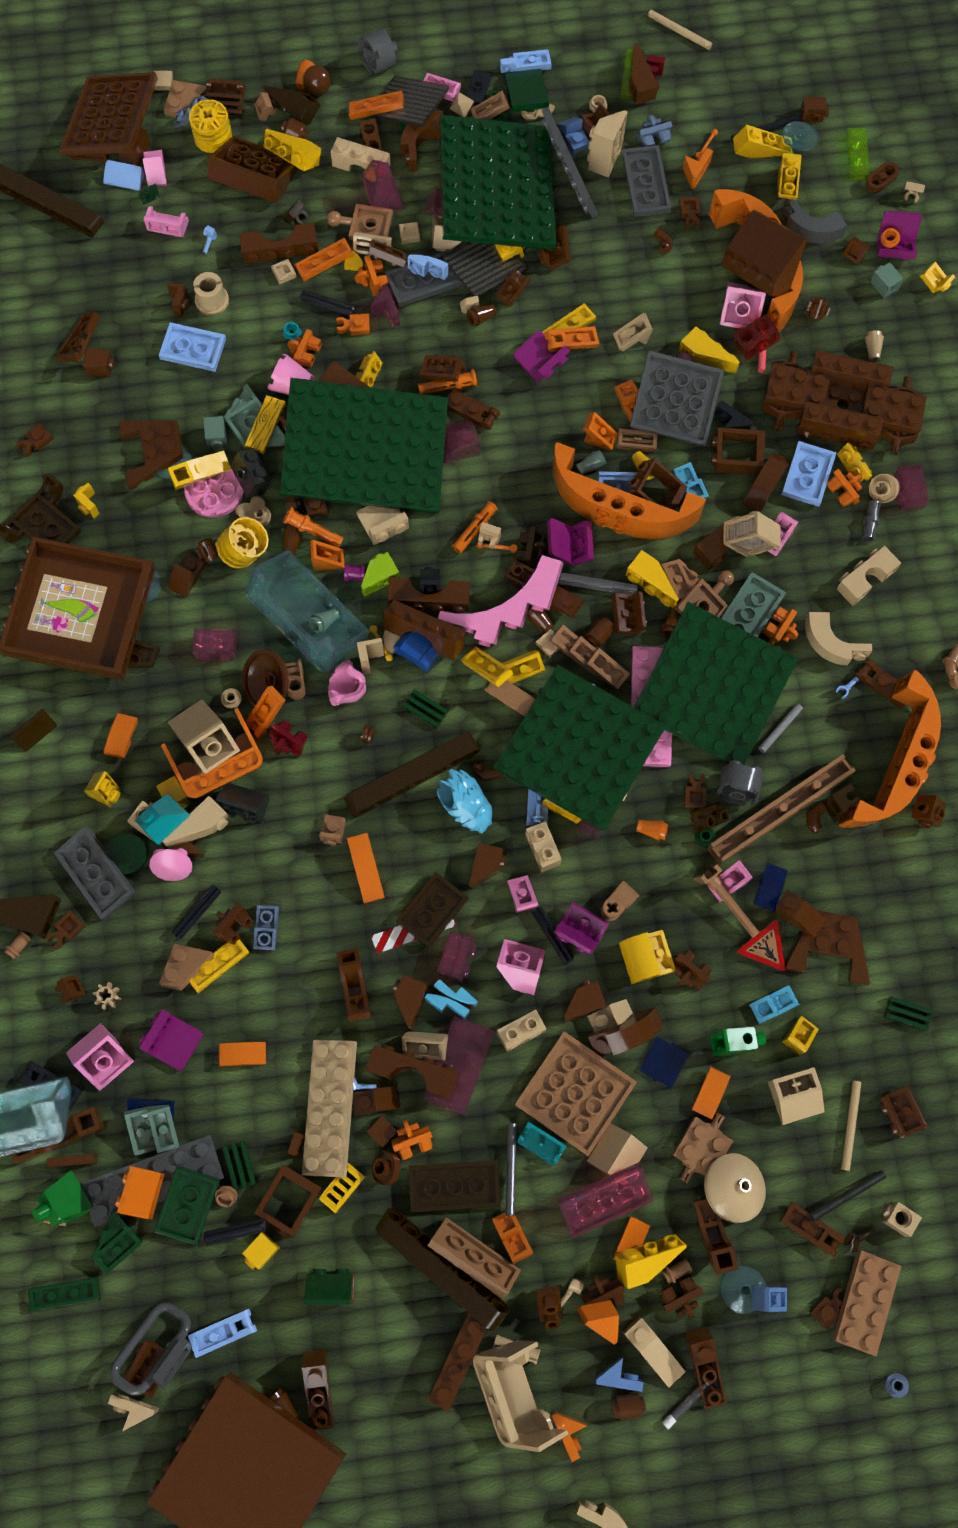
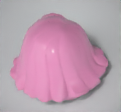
M349 659L337 665L334 672L331 673L328 695L333 706L356 702L366 692L365 676L353 667V663Z

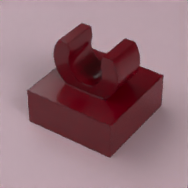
M648 54L646 62L650 64L652 74L656 79L657 75L662 76L666 57Z

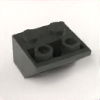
M231 783L225 785L216 798L217 804L229 817L241 816L244 821L249 823H255L256 821L262 823L270 800L265 793Z

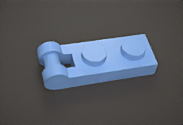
M250 1309L188 1335L195 1358L256 1332V1326L252 1324L250 1319ZM241 1320L244 1329L238 1331L235 1322Z

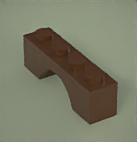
M314 222L295 225L291 235L280 241L265 239L258 230L239 233L244 264L312 255L318 252Z
M389 577L388 606L393 600H396L419 611L431 609L434 612L449 610L454 613H463L464 611H469L470 581L450 580L442 591L435 594H424L412 586L409 578Z
M393 600L383 612V629L400 637L405 632L419 633L431 642L436 653L451 660H455L464 648L465 631L396 600Z
M382 1044L381 1047L374 1045L365 1071L390 1081L401 1071L408 1069L420 1071L425 1078L426 1090L429 1093L452 1101L460 1078V1074L455 1071V1067L443 1064L440 1067L434 1065L435 1061L422 1057V1060L414 1058L415 1054L402 1050L400 1054L394 1052L395 1048Z
M91 1107L72 1115L59 1124L40 1131L27 1133L7 1143L13 1162L15 1164H23L104 1131L106 1128L99 1108Z
M469 1313L466 1315L427 1400L448 1412L487 1330Z

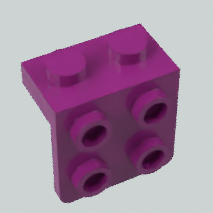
M885 211L876 241L878 257L884 259L900 258L901 260L916 259L917 249L915 242L922 215L914 212ZM889 228L896 229L900 234L899 243L892 248H887L881 243L882 233ZM893 237L887 238L888 241H892L894 239Z
M537 331L513 354L517 362L538 384L544 378L546 380L550 378L557 366H563L568 360L567 355L570 352L566 346H563L557 352H548V340L545 339L541 331Z
M553 518L547 521L548 551L551 557L575 567L594 559L592 522L586 520L574 526H569Z
M572 902L554 933L559 940L574 944L578 951L584 954H592L610 923Z
M162 1009L161 1013L158 1012L151 1022L153 1026L149 1033L145 1032L142 1036L139 1049L181 1071L202 1039L203 1033Z

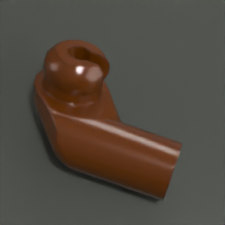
M658 228L654 232V236L660 241V252L667 254L672 249V238L661 228Z
M481 760L473 762L472 771L480 779L486 781L502 778L500 772L495 769H488Z
M821 802L806 815L807 827L812 833H818L822 828L819 816L827 808Z

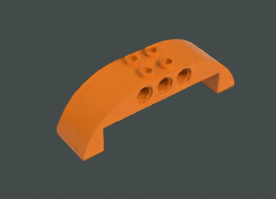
M728 189L714 191L709 216L716 229L737 222L741 228L752 210H756L781 224L776 214L765 203L749 194ZM801 260L789 293L777 296L771 301L766 319L773 335L778 334L785 327L794 311L803 282Z
M556 442L553 457V476L559 494L575 512L595 522L598 526H606L619 534L652 540L676 536L685 532L699 521L706 502L705 498L687 492L680 511H674L572 472L575 449Z
M916 670L898 679L891 698L911 707L912 711L874 804L872 806L862 800L857 801L841 817L838 823L840 827H864L891 817L912 801L921 784H924L927 780L928 767L932 765L936 757L934 752L940 737L941 715L938 701L932 688Z

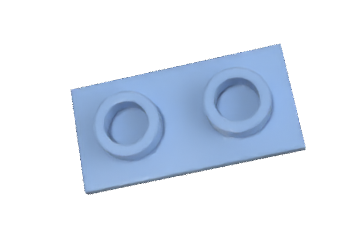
M528 789L526 825L535 826L545 821L548 823V808L541 805L543 797Z

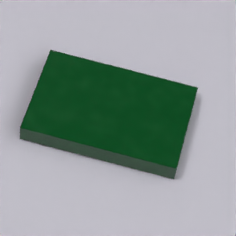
M541 69L505 72L512 112L549 107Z
M177 1165L154 1233L197 1246L220 1179Z

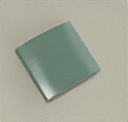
M169 1105L149 1106L124 1112L135 1156L154 1150L160 1153L179 1147Z

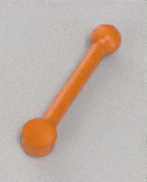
M717 129L711 130L710 137L708 138L700 152L696 153V159L698 158L700 153H704L705 149L707 148L713 137L718 134Z
M477 542L476 547L478 549H482L483 547L489 548V544L483 543L482 545H479ZM516 544L511 546L495 545L494 549L510 550V552L516 553L518 547Z

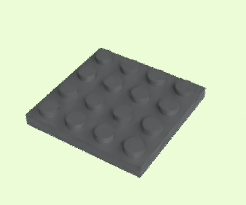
M648 351L629 428L705 447L724 370Z

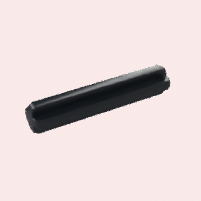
M303 290L300 296L304 302L349 317L355 312L353 305L308 290Z
M211 885L172 930L173 935L178 939H182L221 894L220 889L215 885Z
M541 906L532 911L534 918L563 964L566 965L574 960L572 953L565 942L557 938V935L554 933L556 928Z
M264 1218L205 1231L203 1241L206 1245L265 1232L267 1230V1222Z

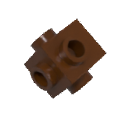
M918 794L912 810V818L923 828L941 827L947 804L937 795Z

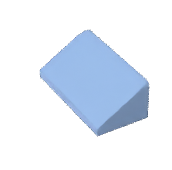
M107 160L103 183L140 191L145 175L143 168L140 166Z

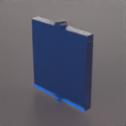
M657 1037L639 1071L652 1077L654 1082L659 1081L672 1088L689 1054L675 1047L674 1043L670 1044Z

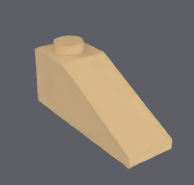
M208 796L162 842L169 849L214 834L217 830H222L228 824L230 818Z
M637 1317L622 1331L668 1388L686 1372L641 1317Z

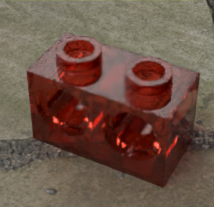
M767 314L756 318L751 324L738 329L733 334L735 345L746 361L780 341L779 330Z

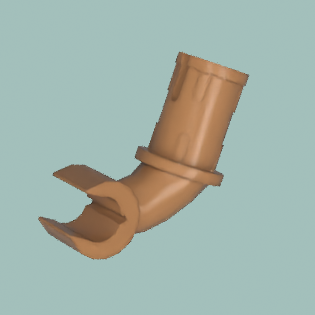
M955 644L948 656L944 657L943 663L946 674L949 677L950 686L958 689V672L956 670L958 667V644Z

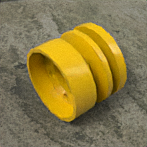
M216 100L200 101L189 112V121L196 146L207 153H214L232 137L226 107Z
M242 517L232 522L217 539L216 548L219 557L225 564L237 569L246 568L265 552L268 547L269 538L267 531L261 523L253 518Z

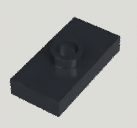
M478 70L473 71L466 97L474 101L473 106L485 100L491 81V73Z

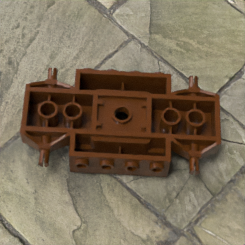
M816 350L809 370H805L796 363L798 356L796 351L795 354L794 351L790 352L788 362L773 363L769 372L761 410L775 417V429L778 426V430L783 429L785 419L799 418L796 434L806 437L804 433L808 432L809 435L807 437L819 438L826 442L833 441L844 446L849 442L862 450H873L878 439L881 438L892 444L891 455L893 453L898 455L900 445L914 444L921 431L927 396L918 394L910 387L912 377L908 379V376L904 377L902 387L889 388L894 367ZM844 403L847 408L840 409L837 404Z

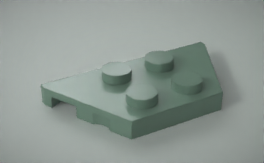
M247 384L244 385L243 392L239 398L235 399L232 408L224 416L225 422L244 448L262 406ZM277 425L267 447L284 445L285 435Z

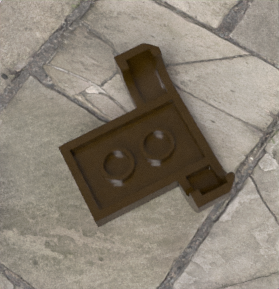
M44 474L42 476L43 484L39 491L8 521L0 524V537L6 542H16L26 535L31 540L33 537L69 544L81 532L80 527L55 507L62 496L63 485L53 475Z

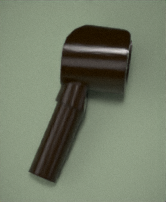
M871 1228L859 1235L848 1234L845 1246L851 1245L850 1251L857 1252L860 1242L874 1234V1230Z

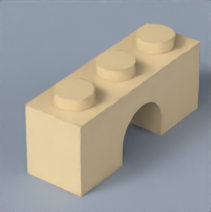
M338 137L331 150L332 167L350 172L353 164L359 165L365 169L368 178L385 182L391 168L390 153Z
M886 546L880 550L875 549L872 551L867 561H860L853 568L854 571L851 574L847 572L839 579L840 584L837 590L852 606L864 598L872 588L865 576L873 575L883 582L900 566L901 562Z

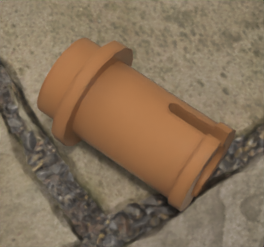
M20 931L9 946H5L6 950L4 952L13 959L20 957L19 953L32 939Z
M683 1259V1261L670 1268L665 1267L662 1275L667 1284H675V1280L688 1273H692V1268L687 1259Z

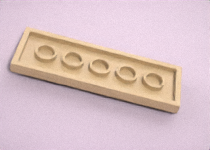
M313 1040L302 1175L346 1178L357 1050L356 1041Z

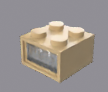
M752 511L741 517H733L731 520L724 522L723 544L745 557L780 548V525L758 511Z

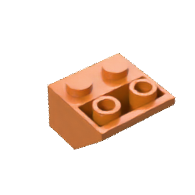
M130 1166L123 1176L122 1183L125 1184L123 1192L119 1193L116 1200L117 1213L153 1219L165 1174Z

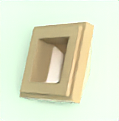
M458 92L450 110L462 117H466L474 101Z

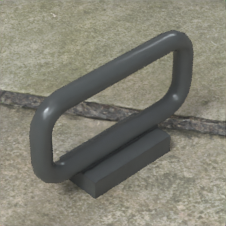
M168 1302L156 1305L110 1367L111 1381L130 1395L145 1393L153 1382L164 1389L192 1350L189 1341L185 1339L191 1329V1320L186 1312ZM163 1312L170 1313L181 1321V1329L143 1382L139 1385H132L120 1376L119 1370L157 1317Z

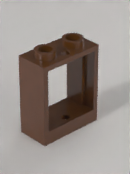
M718 427L716 435L712 436L711 446L715 447V452L711 454V464L714 465V472L759 475L764 466L765 431ZM722 441L754 442L753 461L722 459Z
M655 458L641 462L636 476L629 483L627 493L654 502L641 491L649 474H652L668 488L660 505L675 511L688 487Z
M282 1165L254 1214L259 1216L258 1219L264 1218L268 1227L270 1224L278 1228L276 1232L286 1238L290 1235L295 1237L323 1188L286 1165ZM283 1177L311 1192L292 1228L264 1212Z

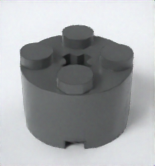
M385 28L378 29L359 38V53L363 52L364 58H362V62L371 74L379 73L396 65L398 47L395 41H391Z
M735 760L729 761V765H725L721 770L717 795L722 794L723 800L736 805H745L746 802H751V805L756 804L759 800L763 781L762 769L758 766L742 765L741 762Z

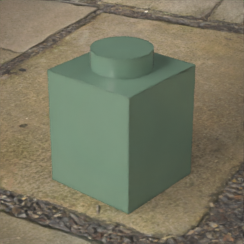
M889 262L884 266H878L873 271L870 282L880 295L886 298L899 290L904 279Z
M224 417L204 418L205 440L208 448L220 449L228 446Z

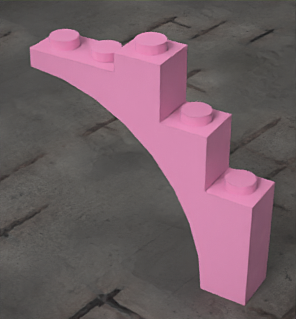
M542 555L535 572L527 584L515 596L503 604L490 610L473 614H454L440 611L438 619L453 626H462V630L471 634L475 630L474 638L479 640L478 644L486 647H490L491 644L496 645L503 622H505V627L516 630L517 626L523 628L529 605H532L531 609L543 612L544 609H550L564 563Z

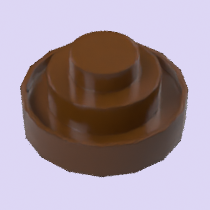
M383 1151L378 1153L372 1163V1176L376 1183L387 1186L394 1184L398 1179L401 1168L398 1156L393 1152Z

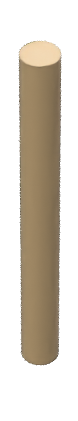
M653 10L649 11V18L708 50L712 47V42Z
M852 1081L841 1170L850 1171L861 1090V1082Z

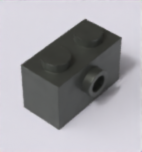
M255 449L238 451L230 467L246 497L264 495L272 479Z

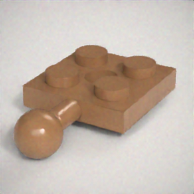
M356 204L353 218L341 216L337 211H331L327 215V222L333 227L340 224L351 225L348 236L349 240L352 241L355 232L388 237L393 210ZM369 222L376 224L374 227L366 226Z
M722 571L718 575V582L713 588L703 578L698 579L674 609L681 615L687 602L696 606L702 602L705 605L706 611L720 618L729 606L718 594L724 587H728L733 583V574L730 571Z

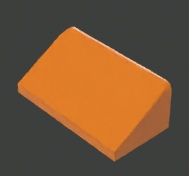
M629 1216L612 1259L616 1261L615 1254L643 1245L650 1226Z

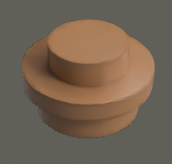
M221 1186L215 1192L216 1202L222 1207L232 1206L238 1197L237 1191L230 1186Z

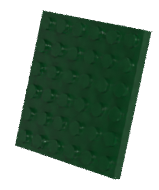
M687 602L634 708L665 724L666 732L727 763L735 760L745 765L799 658Z
M557 665L494 765V769L604 832L666 729V725Z

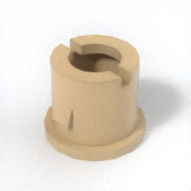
M204 272L198 275L193 284L197 309L205 315H218L222 313L229 304V296L223 288L220 277L212 272Z

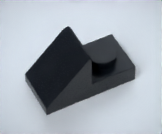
M722 400L717 405L714 416L720 422L727 424L724 428L751 430L752 420Z

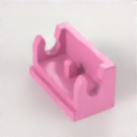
M152 206L148 207L144 216V222L148 231L184 237L189 219L185 217L186 213L182 212L180 217L158 213L153 210Z

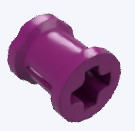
M345 563L344 581L361 580L363 582L366 573L365 564H362V566H349V564Z

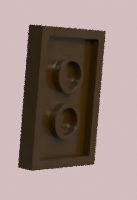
M435 872L395 922L429 949L468 902L469 898Z

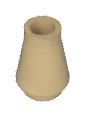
M869 331L864 338L869 361H878L881 359L880 355L884 336L881 331Z

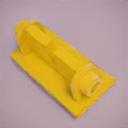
M375 351L372 352V355L367 354V356H364L359 368L363 373L357 372L356 377L369 387L373 386L383 364Z
M848 442L837 453L848 473L851 472L853 476L861 475L862 480L859 484L864 479L867 481L873 477L872 471L868 468L867 464L861 462L863 458L856 446Z

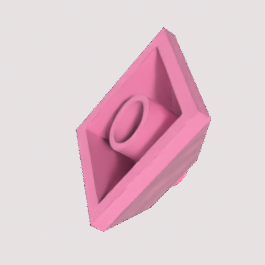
M728 282L720 325L757 331L766 293L748 285Z
M504 939L496 967L513 990L534 995L546 950Z

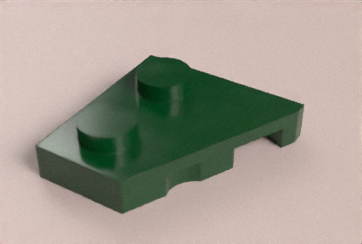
M115 1209L112 1210L92 1255V1259L106 1275L143 1243L141 1238Z

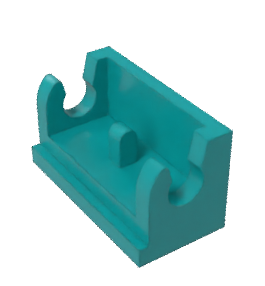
M530 1122L527 1123L516 1142L552 1166H555L567 1147Z

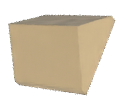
M610 1123L587 1159V1162L625 1186L648 1147L632 1134Z

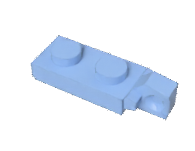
M548 49L513 53V56L500 59L501 73L534 69L549 70L552 66Z

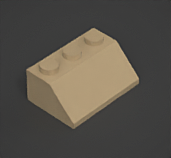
M624 110L600 118L597 125L592 126L589 135L591 140L588 146L590 151L587 156L589 171L609 178L623 147L627 111Z

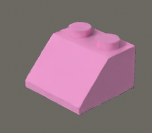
M101 1023L66 1052L72 1064L99 1091L134 1062L116 1038Z

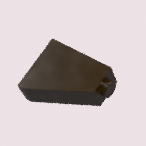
M53 894L0 899V924L45 940L62 900Z

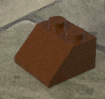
M403 975L401 980L397 979L393 992L408 1030L413 1031L425 1001L424 997L429 990L427 984Z

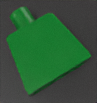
M754 1027L723 1029L710 1035L713 1057L747 1053L758 1049L760 1045L766 1044L765 1033L756 1032Z
M71 1170L37 1198L40 1206L33 1209L32 1214L37 1222L47 1218L52 1226H57L85 1216L93 1206Z

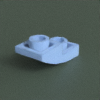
M424 255L408 256V269L412 273L425 277L430 272L432 276L443 280L448 276V263Z

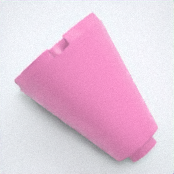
M283 353V359H279L271 376L274 382L273 384H268V389L289 395L290 377L318 381V379L290 356Z

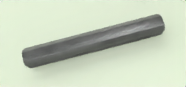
M560 573L558 581L560 585L609 593L633 595L638 590V586L635 584Z

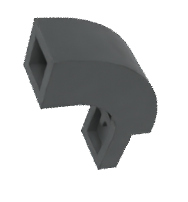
M785 199L782 208L784 216L788 218L785 227L808 239L807 242L824 244L836 241L844 236L847 224L838 211L826 217L816 218L806 214L796 200Z

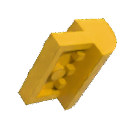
M663 930L636 935L619 943L631 984L647 981L676 971Z

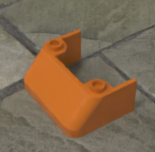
M238 708L234 709L245 731V733L235 739V743L240 751L237 755L227 759L206 774L203 772L199 773L197 767L191 762H185L177 766L166 744L161 745L183 791L189 798L198 799L261 767L263 757Z

